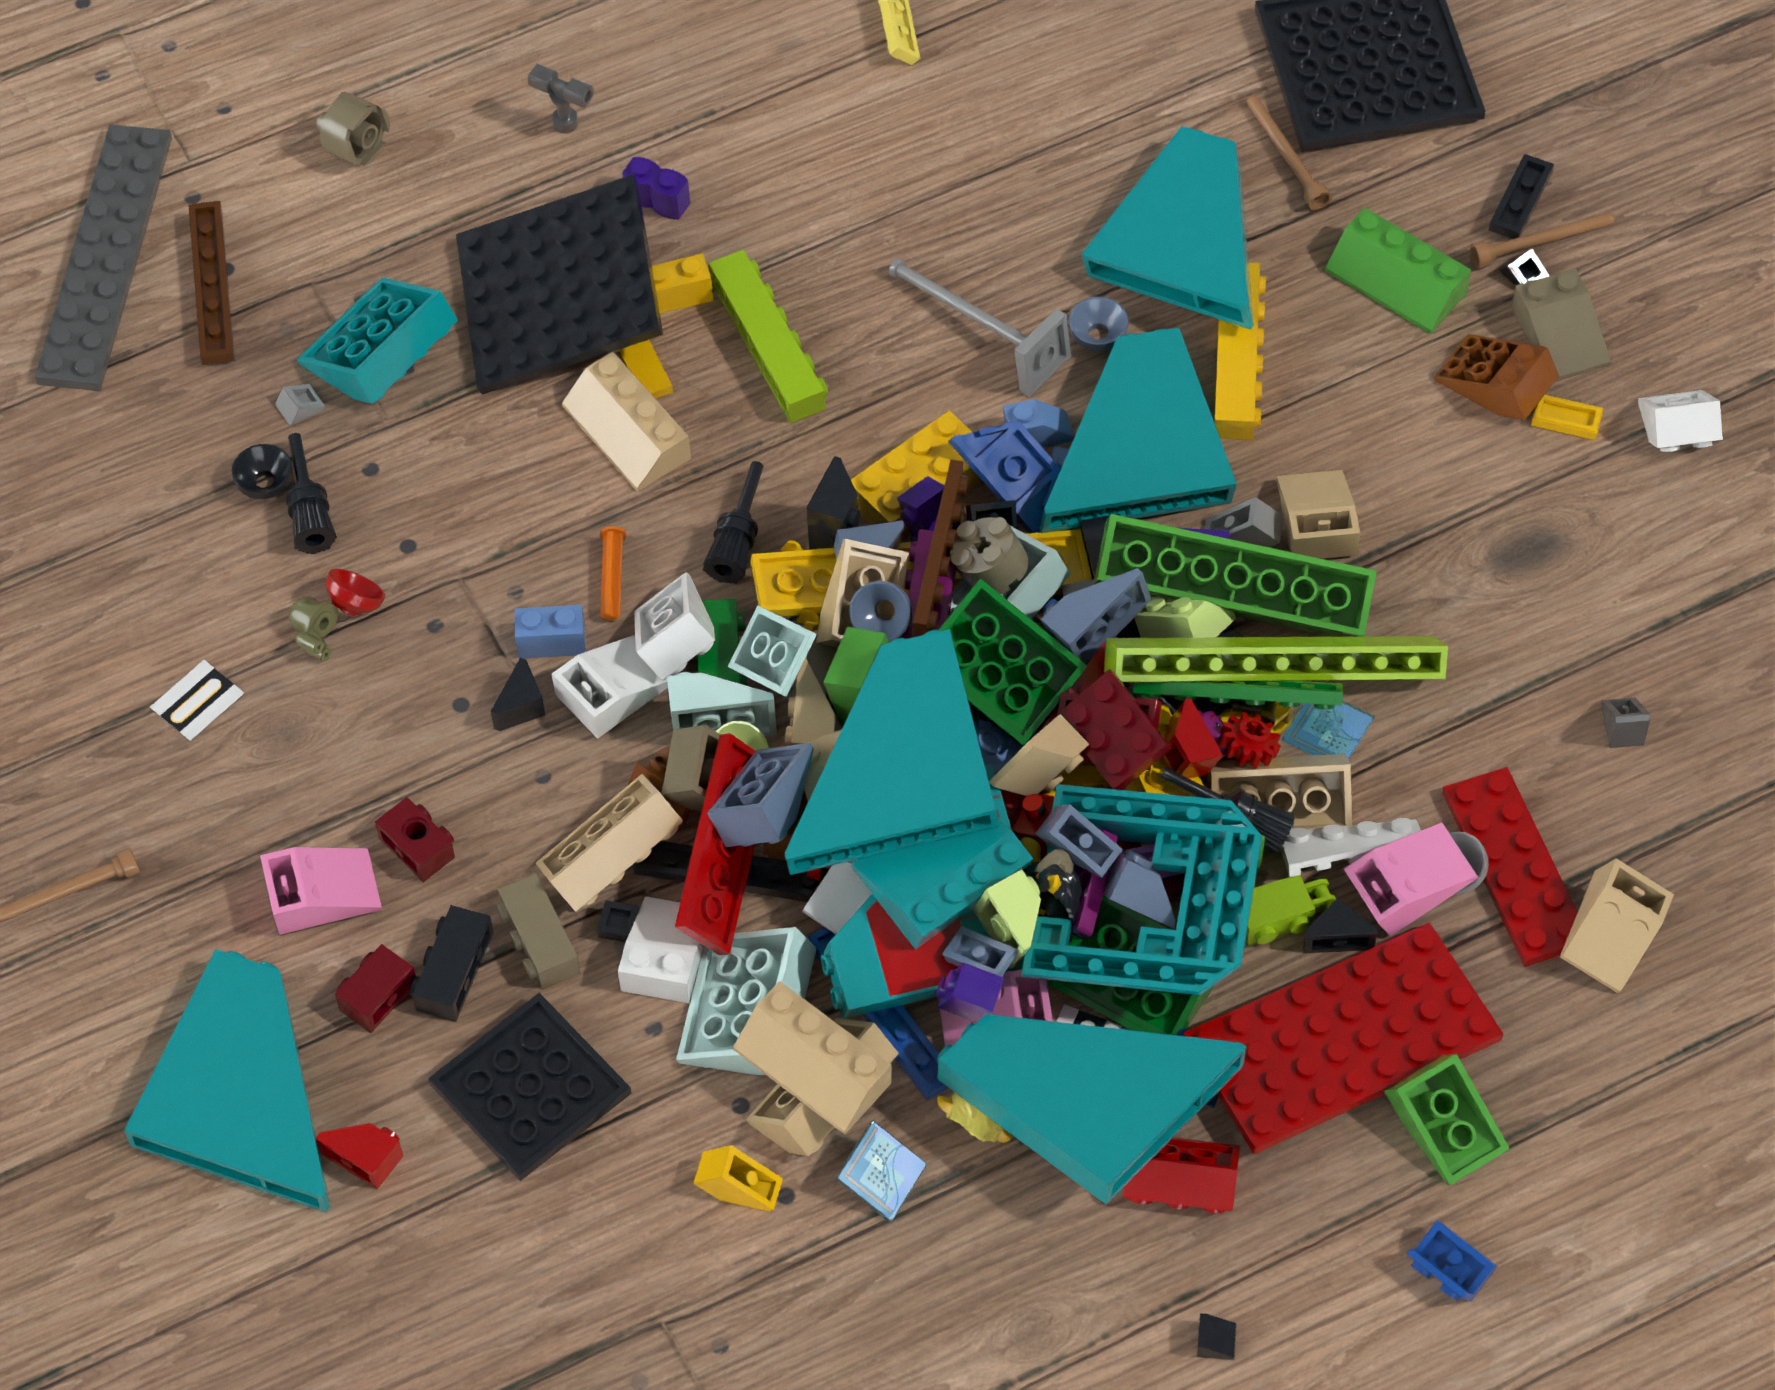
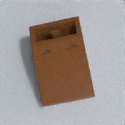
M1468 334L1437 372L1434 379L1436 382L1499 416L1526 420L1559 375L1547 347Z

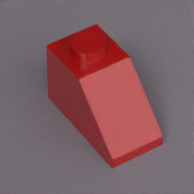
M371 1123L320 1132L315 1137L321 1155L376 1189L381 1186L403 1157L398 1135L387 1127L380 1129Z

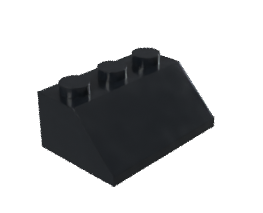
M837 456L833 457L806 507L809 550L834 548L837 530L859 527L861 510L858 509V495L841 458Z

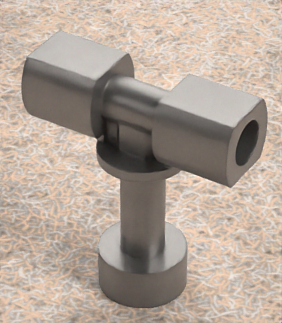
M537 63L528 75V85L548 93L551 102L557 105V109L552 114L554 129L563 134L576 130L578 127L577 112L570 107V103L586 108L593 98V86L571 78L569 82L559 79L556 71Z

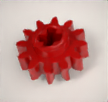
M1243 712L1240 719L1230 715L1228 721L1223 723L1220 730L1222 738L1219 746L1229 748L1226 757H1235L1238 759L1240 766L1250 763L1254 769H1257L1260 762L1265 766H1269L1272 759L1276 758L1281 748V745L1278 744L1281 736L1278 733L1270 732L1273 727L1272 723L1265 724L1261 721L1259 715L1255 716V718H1249L1247 713Z

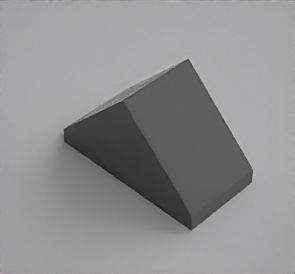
M1635 697L1601 700L1609 747L1643 746L1650 723V713Z

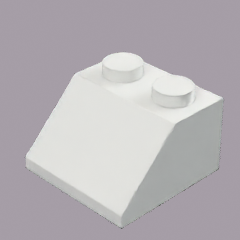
M1703 390L1638 398V405L1649 443L1660 448V451L1680 450V445L1692 444L1693 447L1698 448L1709 447L1713 445L1712 441L1723 440L1720 400Z

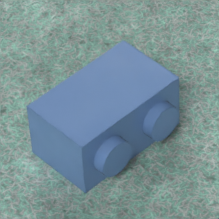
M582 605L514 609L515 641L519 659L575 656L586 652V628Z

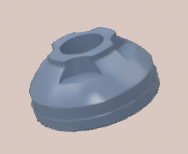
M1092 297L1079 302L1073 308L1069 317V328L1074 340L1082 347L1095 351L1113 348L1117 337L1126 335L1128 316L1125 309L1116 301L1105 297ZM1095 328H1101L1108 335L1103 339H1094L1089 335V332Z
M889 581L869 582L862 586L851 600V623L854 628L885 633L888 641L891 642L899 638L910 625L912 619L911 601L906 592L895 583ZM881 600H889L895 607V614L889 620L881 618L877 612V606Z

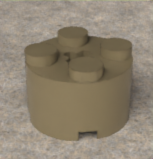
M342 92L329 107L328 111L323 112L317 120L321 145L328 153L357 166L358 164L368 165L379 156L386 142L382 141L384 131L389 132L390 129L389 115L386 110L353 94Z
M988 517L974 522L965 521L957 528L954 549L950 550V559L969 588H972L981 578L999 594H1003L1010 590L1008 585L1016 578L1020 581L1024 577L1028 568V555L1004 518Z

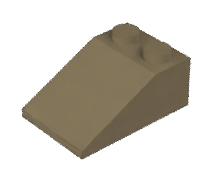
M1576 268L1515 286L1512 311L1529 343L1548 348L1559 375L1555 382L1611 365V359L1589 292Z
M706 725L673 730L661 793L663 796L685 808L702 812L716 748L721 734Z

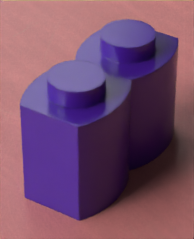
M633 157L623 170V178L634 175L638 181L642 207L653 208L659 215L677 220L681 218L690 205L688 179L680 172L660 168L655 162L643 157Z

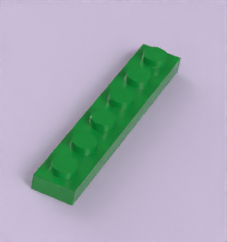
M1293 680L1134 682L1133 693H1140L1141 697L1148 699L1161 698V694L1175 695V699L1181 701L1190 698L1193 701L1196 697H1210L1209 700L1215 703H1228L1230 699H1243L1244 703L1249 705H1263L1265 701L1279 702V705L1283 707H1299L1300 703L1314 704V707L1317 709L1329 710L1334 709L1335 705L1342 706L1343 684Z

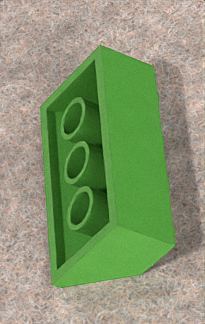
M1364 207L1345 228L1325 267V272L1432 334L1468 293L1471 269Z

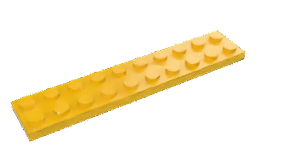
M1081 529L1047 533H1026L1028 536L1057 551L1071 573L1062 585L1092 579ZM911 542L900 543L896 550L910 552ZM825 548L752 554L751 567L758 605L781 617L798 616L803 610L815 611L817 614H820L837 561L834 549ZM909 555L906 571L907 569L913 570L914 563L909 562ZM957 570L954 589L963 580V578ZM904 581V588H903V590L906 592V594H907L908 597H909V592H910V590H905V581ZM1061 586L1052 596L1060 595Z

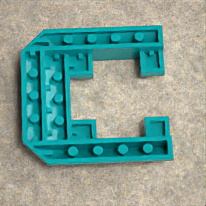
M1057 784L1052 810L1055 806L1071 805L1098 829H1104L1117 835V841L1155 844L1152 858L1153 870L1186 873L1176 930L1140 927L1136 952L1068 946L1072 927L1070 919L1037 916L1031 947L1024 957L1022 977L1201 995L1242 966L1262 835L1231 800ZM1048 845L1047 854H1049L1050 852H1052V851L1054 850V849L1051 848L1049 845Z

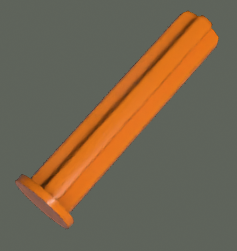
M616 526L605 527L600 531V538L603 540L600 616L602 620L615 622L620 617L623 541L627 536L623 528Z

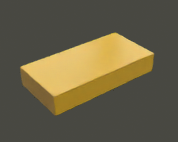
M650 340L619 349V356L622 362L655 399L673 393V386Z
M1544 395L1535 407L1531 426L1596 440L1604 408Z

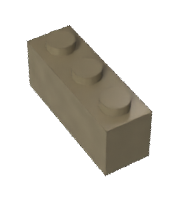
M537 873L499 888L500 903L495 904L497 912L503 924L509 922L513 931L509 932L512 944L517 952L523 950L527 958L523 960V965L530 980L536 978L541 989H545L580 974L578 956Z

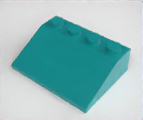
M382 277L296 360L299 365L352 399L373 404L384 396L385 391L393 383L404 377L407 370L417 360L423 358L427 354L428 349L438 339L447 335L449 329L458 319L440 290Z
M998 819L997 827L857 859L851 864V867L916 950L971 911L986 889L1021 869L1024 871L1033 861V857L1015 834Z

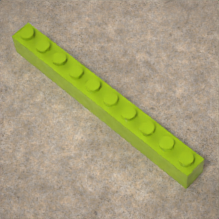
M1435 636L1106 638L1104 672L1106 673L1109 669L1112 670L1122 682L1446 679L1448 645Z

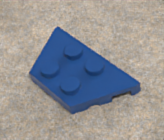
M1016 420L1004 423L1001 426L988 427L964 435L959 434L952 437L948 442L1000 501L1016 500L1017 521L1028 533H1040L1044 508L1061 468L1021 422Z

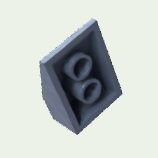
M1137 568L1065 595L1059 602L1052 603L1045 610L1041 621L1049 635L1087 664L1103 642L1106 643V638H1114L1152 599L1143 572Z
M811 743L756 750L707 813L726 847L739 845L747 847L752 844L766 842L774 844L787 836V831L797 819L814 749Z

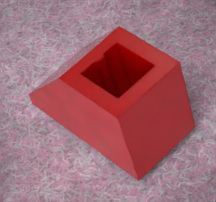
M1186 699L1170 718L1164 738L1172 748L1162 756V759L1167 768L1190 779L1207 775L1222 758L1223 754L1192 699Z

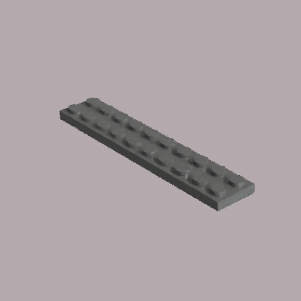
M109 124L35 375L37 385L101 391L172 141L170 130Z

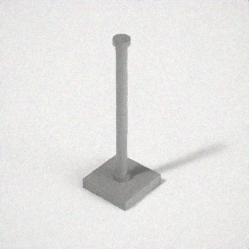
M896 258L891 263L889 274L894 278L901 277L1017 345L1014 352L1019 389L1021 393L1028 397H1031L1071 357L1067 317L1060 310L1055 309L1032 333L1026 336L907 267L904 260Z

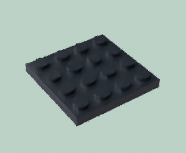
M540 992L428 1078L430 1086L520 1182L632 1094L631 1087Z

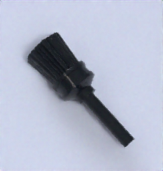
M292 433L288 436L297 482L288 490L285 499L288 505V514L293 519L294 549L316 554L317 552L325 551V549L329 550L335 542L337 535L328 513L327 491L321 484L310 480L301 435L299 433Z
M758 461L751 462L737 508L733 509L732 512H725L719 516L717 527L713 533L715 540L703 563L702 570L720 583L737 584L738 581L745 577L749 550L753 547L758 533V525L749 513L764 468L763 464Z
M1165 766L1162 767L1158 774L1159 780L1193 797L1231 800L1258 832L1265 837L1264 849L1271 854L1278 853L1294 825L1293 813L1258 801L1256 795H1250L1242 788H1238L1230 795L1222 792L1220 795Z

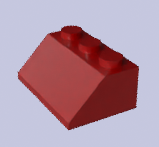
M1173 1137L1124 1186L1123 1198H1129L1132 1202L1142 1205L1151 1204L1153 1201L1167 1203L1169 1207L1174 1209H1186L1192 1206L1203 1208L1206 1212L1221 1214L1225 1211L1233 1212L1240 1145Z

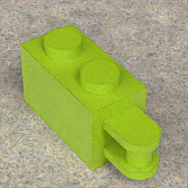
M1301 875L1255 887L1246 936L1247 946L1256 943L1267 944L1278 936L1288 933L1299 934L1306 931L1314 922L1315 913L1325 911L1336 900L1335 895H1331L1328 890L1330 887L1328 879H1319L1304 884ZM1316 895V899L1311 900L1310 897Z

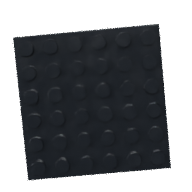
M1446 0L1255 1V12L1301 152L1485 118V108Z
M634 175L456 234L476 383L482 395L663 335L638 181Z

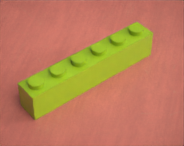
M742 249L709 262L712 286L789 423L791 424L826 410L825 396L828 395L826 383L822 377L817 378L815 375V368L808 353L803 354L795 329L790 330L787 326L788 321L782 306L777 307L775 305L773 291L768 282H762L760 269L755 259L750 260L745 250Z

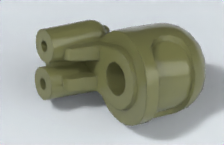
M302 597L292 605L289 611L290 624L298 632V634H295L296 643L303 647L307 654L322 661H327L331 656V649L327 648L328 645L322 638L328 635L338 619L339 611L337 607L329 602L319 603L312 597Z

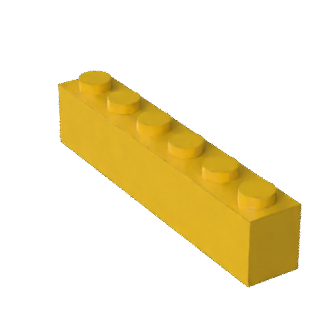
M1248 262L1253 327L1247 329L1218 319L1214 423L1220 439L1253 440L1254 428L1261 427V408H1255V401H1261L1262 381H1256V374H1262L1263 355L1257 354V348H1263L1264 328H1258V321L1264 322L1265 302H1259V295H1265L1266 276H1260V263Z

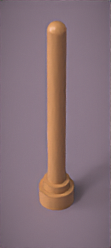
M1254 95L1250 96L1247 99L1248 106L1304 187L1303 199L1311 210L1324 208L1331 201L1332 195L1325 184L1314 181L1259 98Z
M1605 213L1494 245L1491 242H1477L1469 247L1470 259L1476 269L1487 267L1496 260V257L1612 225L1615 222V216L1612 213Z
M127 848L117 852L118 856L112 858L113 862L1 907L0 923L116 875L119 878L123 876L130 878L140 874L131 849Z

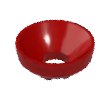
M331 569L327 575L325 586L331 598V604L335 605L343 613L351 616L362 615V613L378 609L385 599L384 591L373 581L360 574L345 569Z

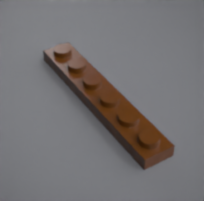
M212 201L189 204L202 365L235 361L221 202Z
M950 460L914 615L912 638L936 630L938 612L934 611L935 604L941 605L944 593V584H940L941 576H948L950 557L946 556L947 549H954L957 530L952 529L954 522L960 523L963 503L958 501L960 496H966L969 476H963L964 462Z

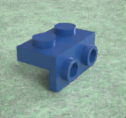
M1439 1220L1434 1223L1415 1249L1411 1248L1407 1255L1414 1259L1411 1266L1428 1279L1432 1274L1443 1282L1440 1289L1457 1302L1461 1297L1472 1301L1498 1267Z

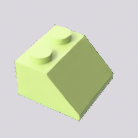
M1162 596L1152 597V600L1134 617L1141 638L1217 637L1236 619L1234 612L1208 601L1191 600L1187 597L1168 599Z
M1022 869L986 889L973 908L990 938L1011 946L1018 951V954L1009 966L1010 969L1017 966L1031 947L1041 902L1038 885L1032 877H1027Z

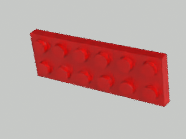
M731 733L719 736L675 923V928L718 955H728L731 952L755 844L747 847L742 845L726 847L707 815L708 811L756 752V750Z
M1508 767L1444 786L1442 795L1460 832H1466L1476 837L1486 850L1488 870L1483 881L1523 966L1526 967L1560 956L1578 911Z

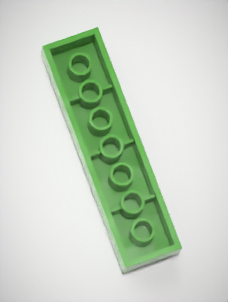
M1110 514L1105 523L1093 585L1138 568L1143 572L1151 598L1162 596L1168 599L1187 597L1191 600H1204L1235 613V616L1330 637L1365 636L1377 571Z

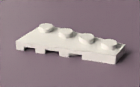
M1398 818L1392 822L1383 823L1364 821L1358 825L1351 826L1331 824L1323 828L1308 830L1305 828H1293L1280 850L1288 875L1293 877L1301 875V868L1314 866L1317 871L1331 868V862L1342 859L1352 864L1371 850L1419 832L1421 829L1417 819L1410 820L1407 818Z

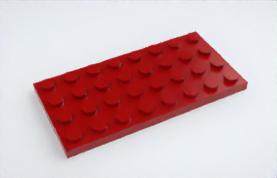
M1430 922L1199 1025L1183 1034L1186 1037L1239 1042L1246 1046L1243 1067L1217 1092V1096L1254 1155L1385 1095L1384 1091L1399 1083L1443 1055L1457 1054L1461 1060L1502 1041L1504 1035Z

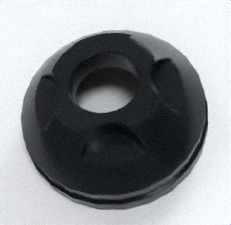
M258 444L246 448L235 458L232 465V476L238 490L244 495L254 499H267L279 495L288 487L292 479L293 468L290 457L283 449L271 444ZM269 475L274 478V482L268 487L256 485V480L261 476Z

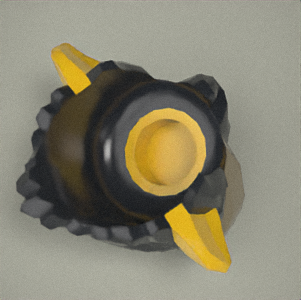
M1063 849L1053 850L1042 860L1033 862L1024 870V873L1027 877H1032L1039 887V897L1041 898L1040 914L1042 916L1046 914V917L1070 919L1071 924L1076 923L1075 913L1078 912L1082 888L1080 879L1073 870L1074 865L1071 857Z

